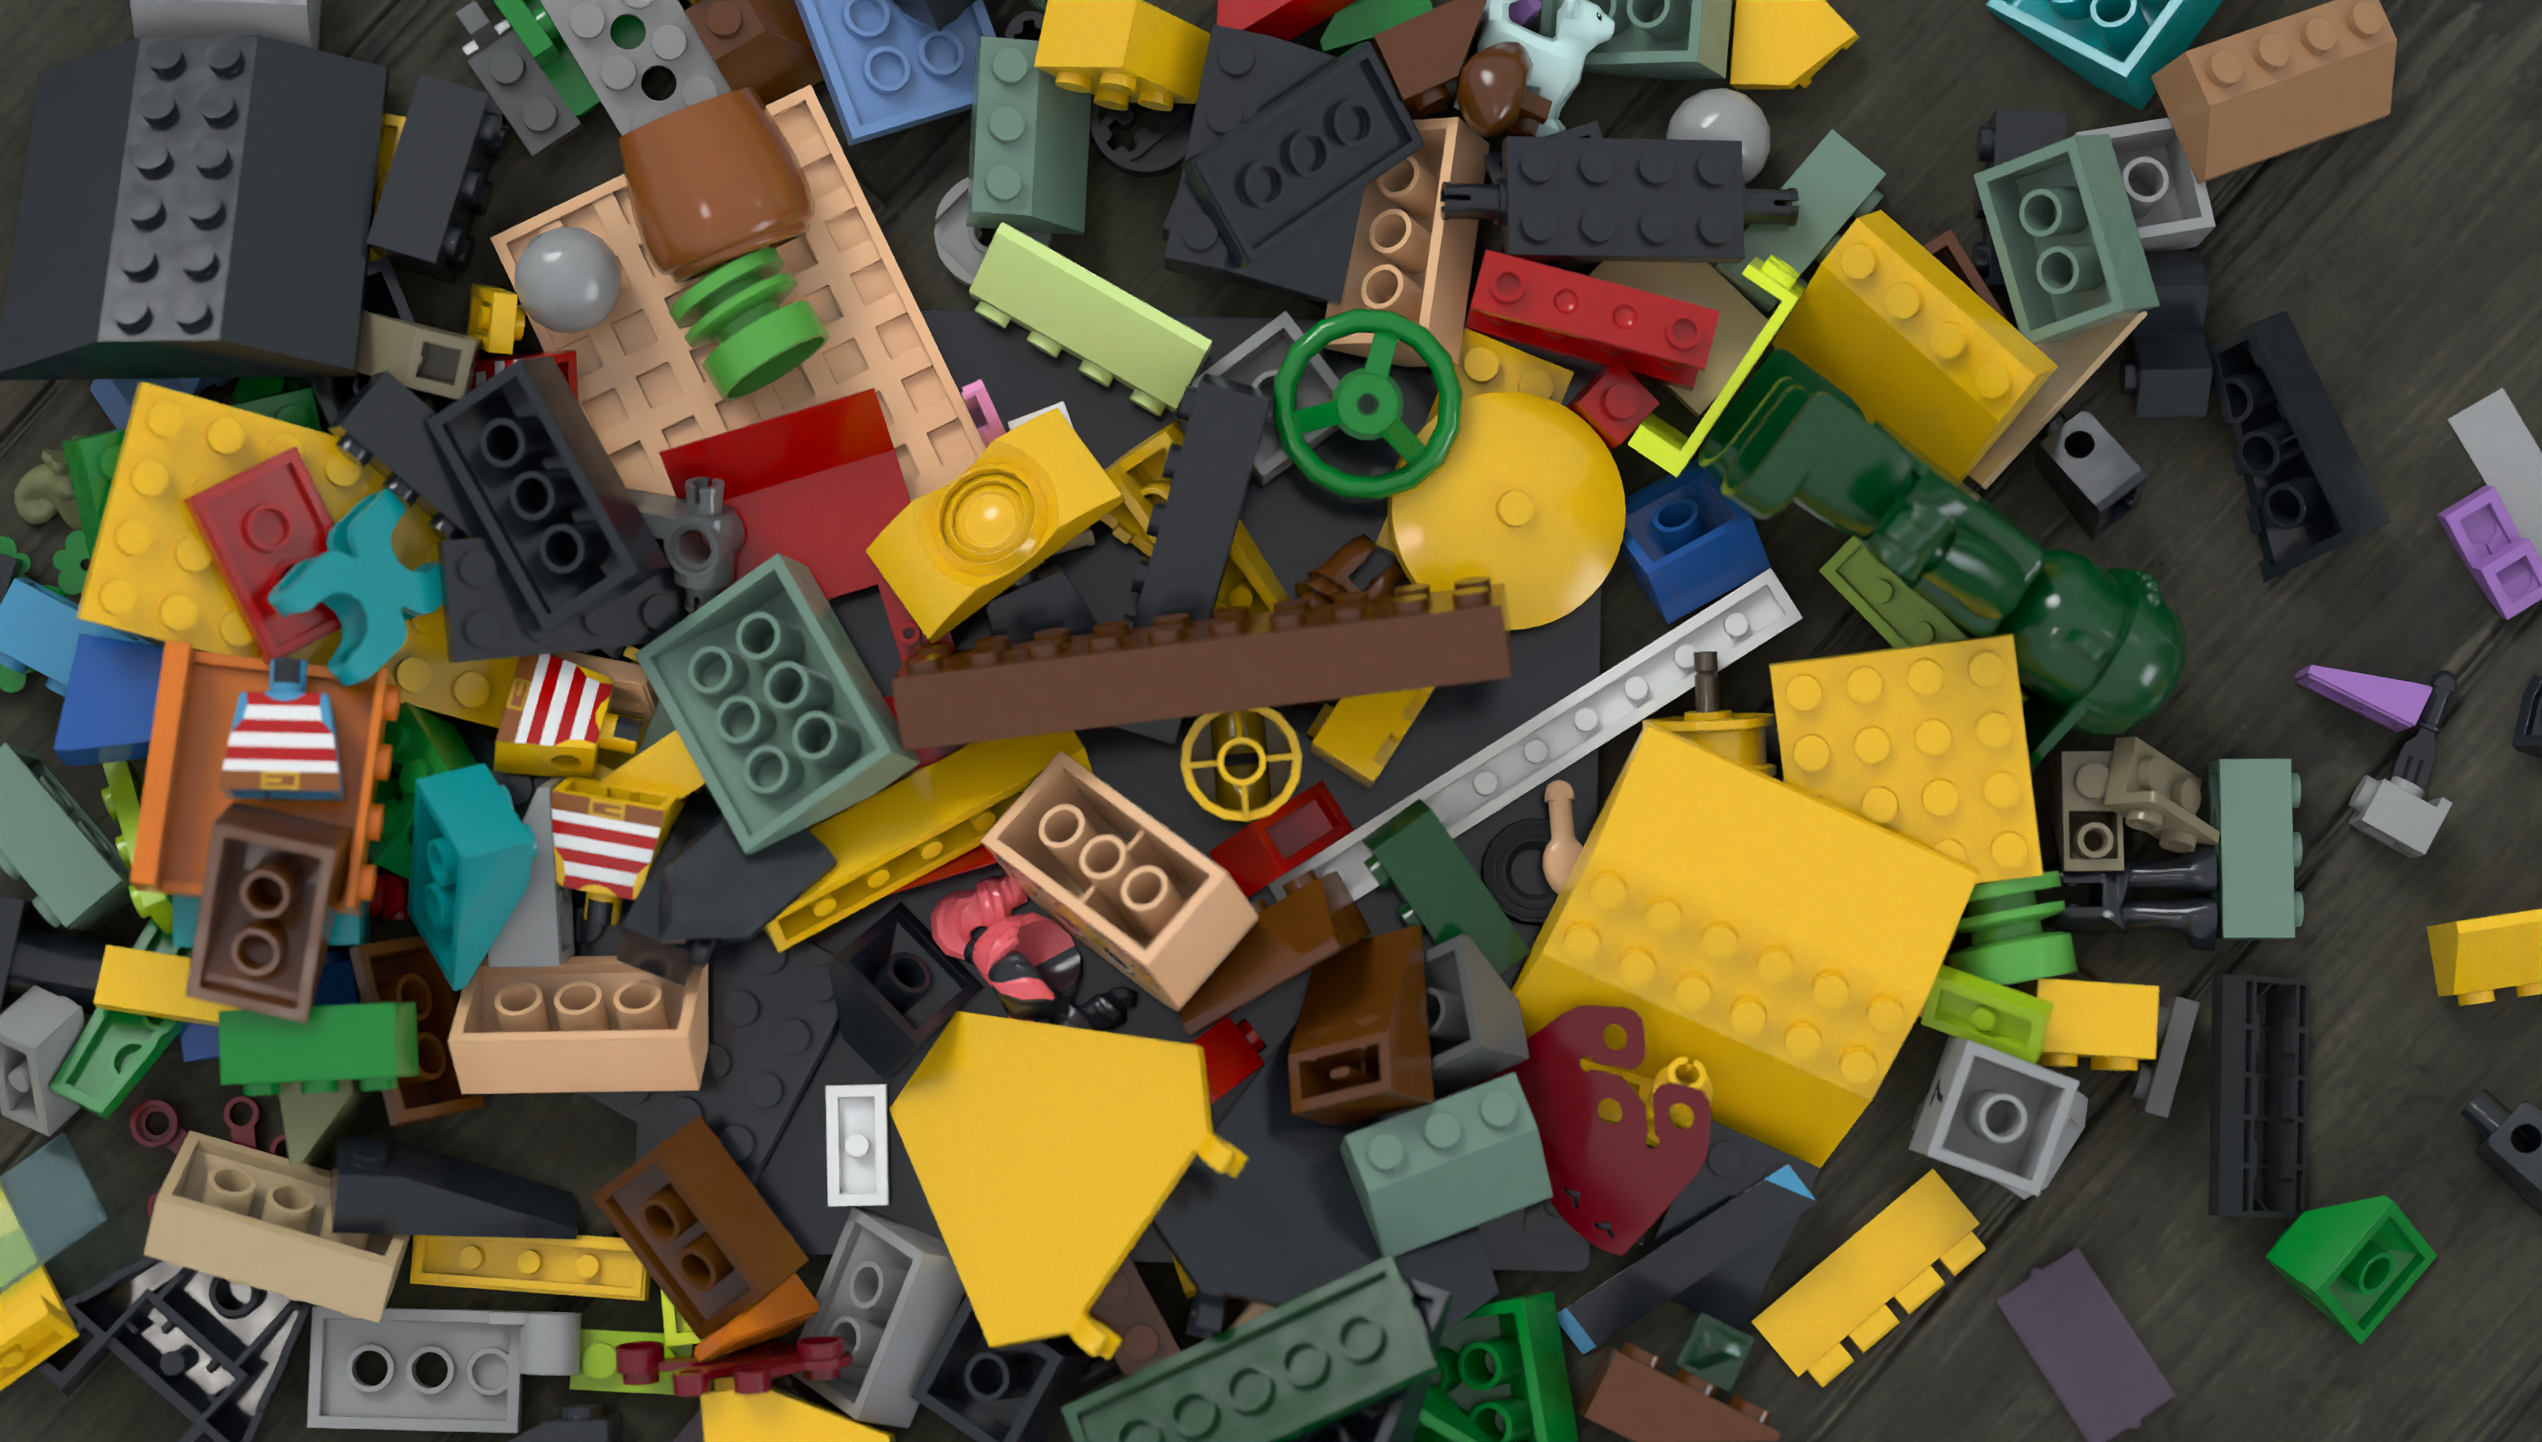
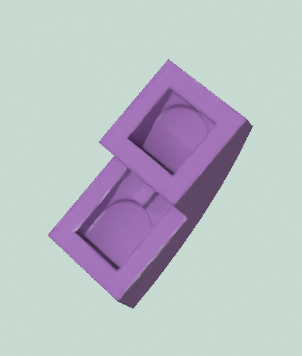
M2485 485L2436 515L2465 566L2503 619H2510L2542 599V560L2531 539L2520 536L2494 486Z

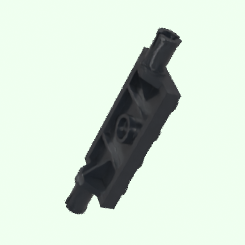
M1507 136L1502 142L1503 167L1501 178H1496L1494 184L1443 182L1440 193V202H1445V207L1441 206L1440 208L1442 220H1493L1495 226H1501L1504 234V254L1524 260L1740 263L1745 258V224L1795 226L1799 214V206H1792V202L1799 200L1796 188L1746 189L1743 183L1742 141Z

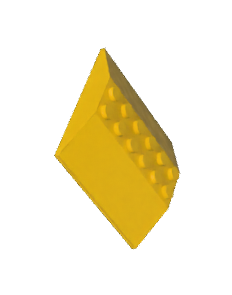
M1647 721L1531 952L1524 962L1511 988V992L1520 1004L1526 1040L1561 1014L1578 1006L1625 1007L1635 1011L1643 1021L1646 1048L1644 1060L1637 1067L1626 1069L1593 1062L1589 1056L1583 1057L1582 1060L1654 1079L1662 1068L1670 1065L1677 1058L1689 1057L1687 1064L1691 1065L1694 1064V1060H1697L1705 1067L1714 1090L1710 1104L1712 1121L1821 1168L1872 1101L1925 1004L1979 873L1975 868ZM1611 1024L1605 1028L1603 1032L1605 1044L1613 1050L1623 1049L1627 1044L1625 1030L1616 1024Z

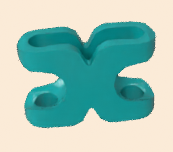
M390 488L370 494L353 506L330 529L326 543L329 552L320 554L315 558L299 561L268 596L270 604L283 618L288 617L291 613L311 610L319 602L324 603L335 611L342 625V641L332 658L328 661V669L343 687L368 679L402 647L407 634L404 621L413 619L415 616L432 613L443 603L439 561L421 564L415 571H410L399 563L392 550V531L405 513V505Z

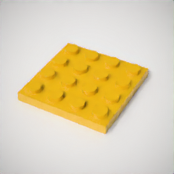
M2012 633L1770 664L1782 767L1786 784L1977 869L1979 875L1975 884L2043 875Z

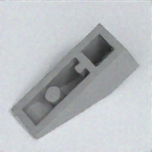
M553 777L537 788L522 824L527 823L531 826L536 837L538 854L536 859L531 860L528 889L488 951L489 967H560L575 954L571 888L560 886L556 881L551 809L552 790L565 777Z

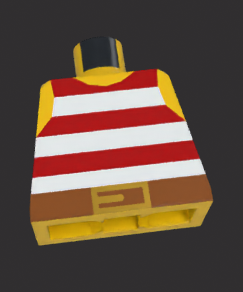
M552 654L520 656L496 739L493 771L565 778L569 775L588 779L593 776L600 748L635 755L643 720L610 713L614 682L610 677Z
M569 775L552 790L551 809L556 881L565 888L587 891L584 919L598 925H615L620 922L623 898L636 900L670 834L679 804V796Z

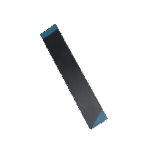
M1785 1165L1557 1313L1559 1324L1580 1352L1586 1354L1815 1206L1817 1201L1790 1165Z

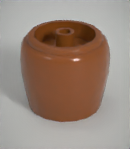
M753 87L731 91L680 109L638 127L621 136L618 140L633 217L644 249L653 266L662 275H671L672 280L676 283L705 276L721 266V263L741 258L758 251L759 248L768 245L770 248H777L805 235L810 230L809 220L814 215V200L809 183L794 151Z

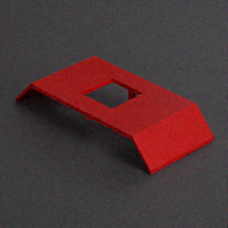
M875 388L659 452L677 499L687 498L685 482L688 479L710 477V487L715 478L724 481L723 504L735 510V513L742 521L745 531L743 547L735 555V581L733 584L777 553H780L808 566L826 599L878 584L902 665L909 656L916 655V647L931 644L866 553V549L877 536L911 503ZM699 532L701 541L711 549L708 539ZM950 631L934 642L951 643V650H956ZM894 694L883 697L898 723ZM968 743L914 749L913 751L920 763L879 792L908 778L916 770L930 766L955 753ZM846 808V809H844V810H842V811H840V812H838V813H836V814H834V815H832V816H830V817H828V818H826V819H824V820H822V821H820V822H818V823H823V822L827 821L828 819H830V818H832V817H834V816H836V815H838V814L844 812L845 810H847V809H849V808ZM981 844L888 895L997 863V860L984 844Z

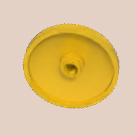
M1501 391L1480 394L1462 400L1461 428L1444 463L1416 488L1388 497L1387 514L1391 542L1396 557L1412 584H1429L1430 591L1436 592L1455 589V581L1469 577H1490L1491 585L1505 583L1511 630H1521L1541 626L1569 614L1582 605L1600 587L1612 569L1620 550L1625 528L1626 506L1623 484L1617 465L1601 437L1586 421L1567 407L1551 399L1525 392ZM1438 414L1425 423L1415 434L1425 446L1437 425ZM1400 456L1395 470L1404 467L1408 463L1402 456Z

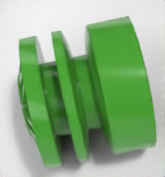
M775 247L763 248L741 258L731 260L709 272L694 287L682 295L669 311V314L679 328L691 327L684 338L692 349L719 342L720 345L708 355L702 367L725 402L749 395L776 381L813 356L830 338L807 300L780 307L779 304L791 294L797 283L790 272L778 274L785 263Z
M2059 871L2043 872L2042 876L1975 884L1965 906L1967 918L1960 919L1955 933H1970L1972 945L1947 955L1949 967L1999 985L2078 972L2071 933L2043 932L2041 920L2066 910L2065 901L2037 904L2036 891L2062 886Z

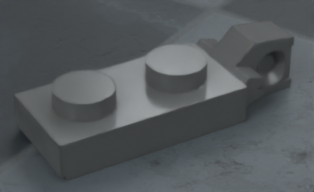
M475 0L456 12V15L474 39L462 47L469 58L467 62L535 160L584 128L506 19L493 26Z

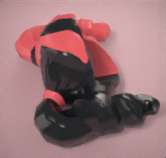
M1006 871L1001 876H991L978 881L975 890L952 891L939 899L930 915L933 940L945 955L966 960L969 964L976 966L982 978L993 987L995 995L1009 1014L1010 1019L1034 1022L1037 1019L1049 1017L1048 1024L1106 1032L1107 1029H1115L1126 1022L1127 1009L1136 1006L1138 993L1127 987L1112 988L1106 993L1096 994L1079 1006L1075 1004L1074 997L1078 992L1083 977L1082 956L1076 948L1071 934L1056 921L1033 912L1013 916V909L1028 902L1029 897L1010 878ZM982 926L988 928L979 939H973L972 934L976 928Z

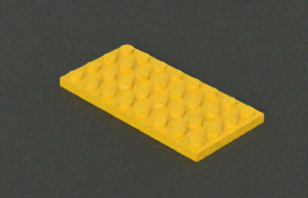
M139 382L76 619L163 642L167 640L191 643L194 650L262 659L183 500L295 446L334 524L364 497L383 490L381 485L386 478L369 464L364 468H360L344 457L335 447L339 438L334 435L146 382ZM415 503L410 508L405 507V513L392 531V550L399 563L410 571H415L421 564L439 561L437 542L443 541L428 526L432 518ZM443 603L432 613L415 616L413 619L404 621L407 628L405 643L383 665L388 666L393 678L392 684L401 685L400 704L406 701L423 710L499 729L520 656L449 663ZM342 628L284 658L304 660L311 665L328 666V661L332 658L342 641Z

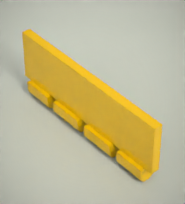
M1931 1169L1753 1319L1751 1323L1797 1377L1807 1370L1820 1387L1823 1388L1854 1362L1850 1354L1840 1344L1841 1340L1848 1336L1862 1353H1865L1900 1323L1886 1306V1302L1893 1297L1900 1307L1910 1315L1945 1285L1942 1278L1930 1266L1938 1259L1950 1274L1955 1277L1986 1250L1981 1241L1972 1232L1980 1223L1937 1172Z

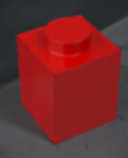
M1617 361L1599 371L1565 407L1586 421L1610 450L1619 446L1660 402Z

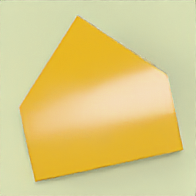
M1736 0L1730 85L1735 89H1793L1798 84L1806 88L1812 83L1811 77L1839 50L1849 48L1859 36L1826 0Z

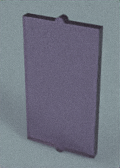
M2078 1247L2073 1248L2043 1269L2032 1268L2029 1271L2030 1277L1995 1300V1303L2087 1442H2107L2128 1427L2133 1429L2139 1428L2141 1425L2140 1419L2176 1396Z

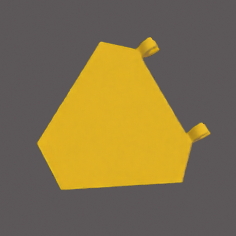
M956 1011L889 1108L989 1347L993 1348L1070 1334L1073 1340L1090 1355L1096 1357L1099 1353L1106 1360H1110L1123 1339L1107 1326L1089 1316L1088 1312L1197 1154L1212 1168L1222 1174L1225 1171L1233 1178L1237 1177L1249 1159L1242 1151L1212 1131L1203 1047Z

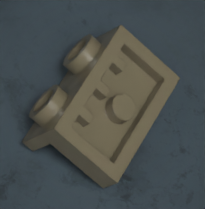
M2136 736L2116 738L2104 805L2124 817L2127 826L2136 830L2146 831L2160 840L2159 845L2166 850L2187 853L2195 851L2196 843L2218 845L2220 832L2196 817V812L2201 804L2200 789L2202 780Z

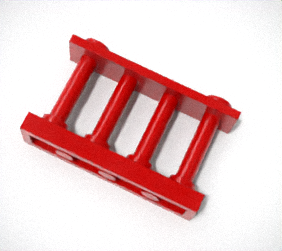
M1486 250L1465 328L1495 340L1606 368L1619 361L1633 376L1692 391L1695 386L1698 370L1704 371L1706 368L1720 311Z

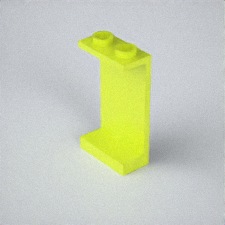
M1772 254L1766 261L1755 256L1742 275L1782 302L1690 438L1653 413H1650L1627 444L1675 477H1678L1681 471L1684 470L1805 290L1804 287L1796 283L1800 273Z

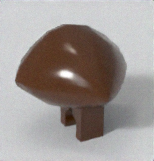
M1506 41L1492 45L1471 56L1460 70L1457 79L1459 109L1469 128L1479 136L1492 137L1507 130L1521 137H1535L1539 123L1543 125L1548 118L1552 101L1526 89L1528 80L1531 77L1533 63L1525 47L1520 43Z

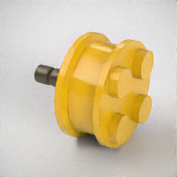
M1717 651L1693 652L1694 671L1697 672L1694 676L1696 711L1684 712V715L1642 720L1643 729L1648 721L1770 777L1777 775L1776 765L1767 762L1766 727L1775 724L1774 714L1732 713V710H1720L1718 674L1715 673L1718 670Z

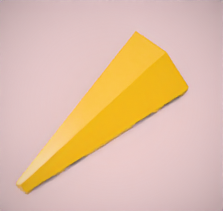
M1174 420L1129 450L1104 470L1126 500L1100 520L1112 528V534L1124 544H1133L1150 558L1156 542V537L1146 535L1151 513L1156 500L1166 503L1172 480L1162 478L1171 443L1182 445L1185 432L1177 420ZM1239 519L1214 611L1232 606H1248L1250 614L1274 611V603L1289 600L1290 597Z

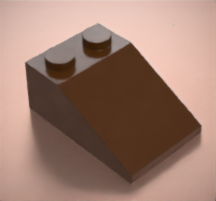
M233 802L213 822L186 997L307 1023L311 1015L344 887L353 828Z

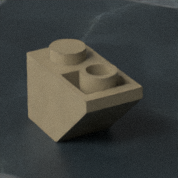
M363 311L357 372L373 376L374 374L388 371L405 387L459 400L471 390L482 339Z
M2061 751L2049 757L2051 819L2062 872L2124 871L2123 817L2104 805L2113 751Z

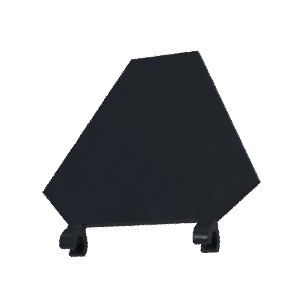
M1297 1022L1213 1132L1249 1157L1237 1177L1233 1178L1225 1171L1223 1174L1218 1172L1197 1154L1150 1222L1197 1290L1188 1318L1187 1335L1210 1339L1213 1332L1218 1333L1220 1331L1224 1310L1223 1296L1277 1308L1382 1259L1339 1148L1346 1135L1423 1106L1337 1126L1293 1115L1291 1110L1288 1054ZM1478 1226L1395 1257L1405 1277L1439 1288L1453 1295L1443 1332L1499 1294Z

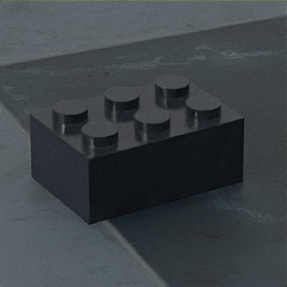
M420 73L366 242L380 258L388 256L393 267L450 284L455 283L458 270L467 271L475 249V238L470 237L476 214L480 216L485 215L492 197L493 183L487 181L494 159L499 161L503 159L511 134V128L505 125L506 117L489 93Z

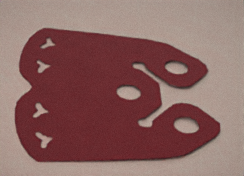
M1578 1006L1561 1014L1526 1040L1529 1053L1528 1059L1476 1082V1086L1515 1072L1538 1128L1553 1194L1549 1198L1551 1204L1559 1215L1590 1243L1611 1254L1624 1256L1700 1170L1708 1154L1712 1111L1710 1101L1702 1090L1672 1082L1662 1084L1653 1094L1655 1135L1659 1139V1145L1653 1149L1649 1148L1645 1143L1648 1132L1644 1102L1622 1076L1594 1069L1585 1071L1580 1064L1583 1057L1589 1056L1593 1062L1626 1069L1637 1067L1644 1060L1646 1054L1642 1018L1635 1011L1625 1007ZM1611 1024L1621 1026L1627 1034V1044L1621 1050L1610 1049L1604 1042L1603 1032ZM1605 1098L1616 1100L1622 1108V1118L1616 1124L1606 1123L1599 1115V1103ZM1683 1103L1691 1109L1694 1119L1689 1128L1679 1129L1672 1124L1669 1118V1111L1672 1105ZM1564 1187L1581 1193L1578 1201L1579 1208L1574 1206L1573 1198L1564 1192ZM1610 1221L1615 1237H1610L1605 1229L1596 1228L1594 1223Z

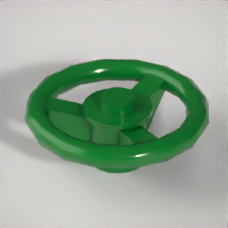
M1355 308L1318 321L1291 345L1274 380L1272 418L1284 453L1309 481L1341 497L1381 500L1416 488L1444 463L1461 428L1463 390L1451 355L1426 327L1394 311ZM1358 332L1374 333L1365 368L1354 370L1344 376L1333 392L1332 401L1296 410L1298 384L1310 360L1331 341ZM1398 340L1411 346L1430 367L1439 393L1437 425L1426 446L1400 420L1404 406L1403 395L1396 381L1389 376ZM1338 425L1346 434L1356 439L1375 440L1383 437L1408 463L1402 468L1378 476L1347 474L1323 462L1305 441L1303 434Z

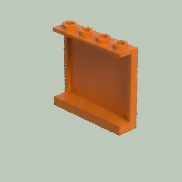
M166 640L130 883L137 891L201 898L213 822L233 802L353 828L345 882L337 914L360 916L362 900L372 901L375 890L376 865L367 864L370 840H381L384 825L385 805L375 804L378 781H389L392 767L393 745L384 744L387 721L397 722L401 702V685L392 684L393 678L388 666H382L378 672H375L368 679L343 687L328 669V666L308 664L306 693L328 694L334 705L345 785V801L227 799L220 789V777L240 693L245 691L269 692L270 664L265 665L263 659L195 651L191 643Z

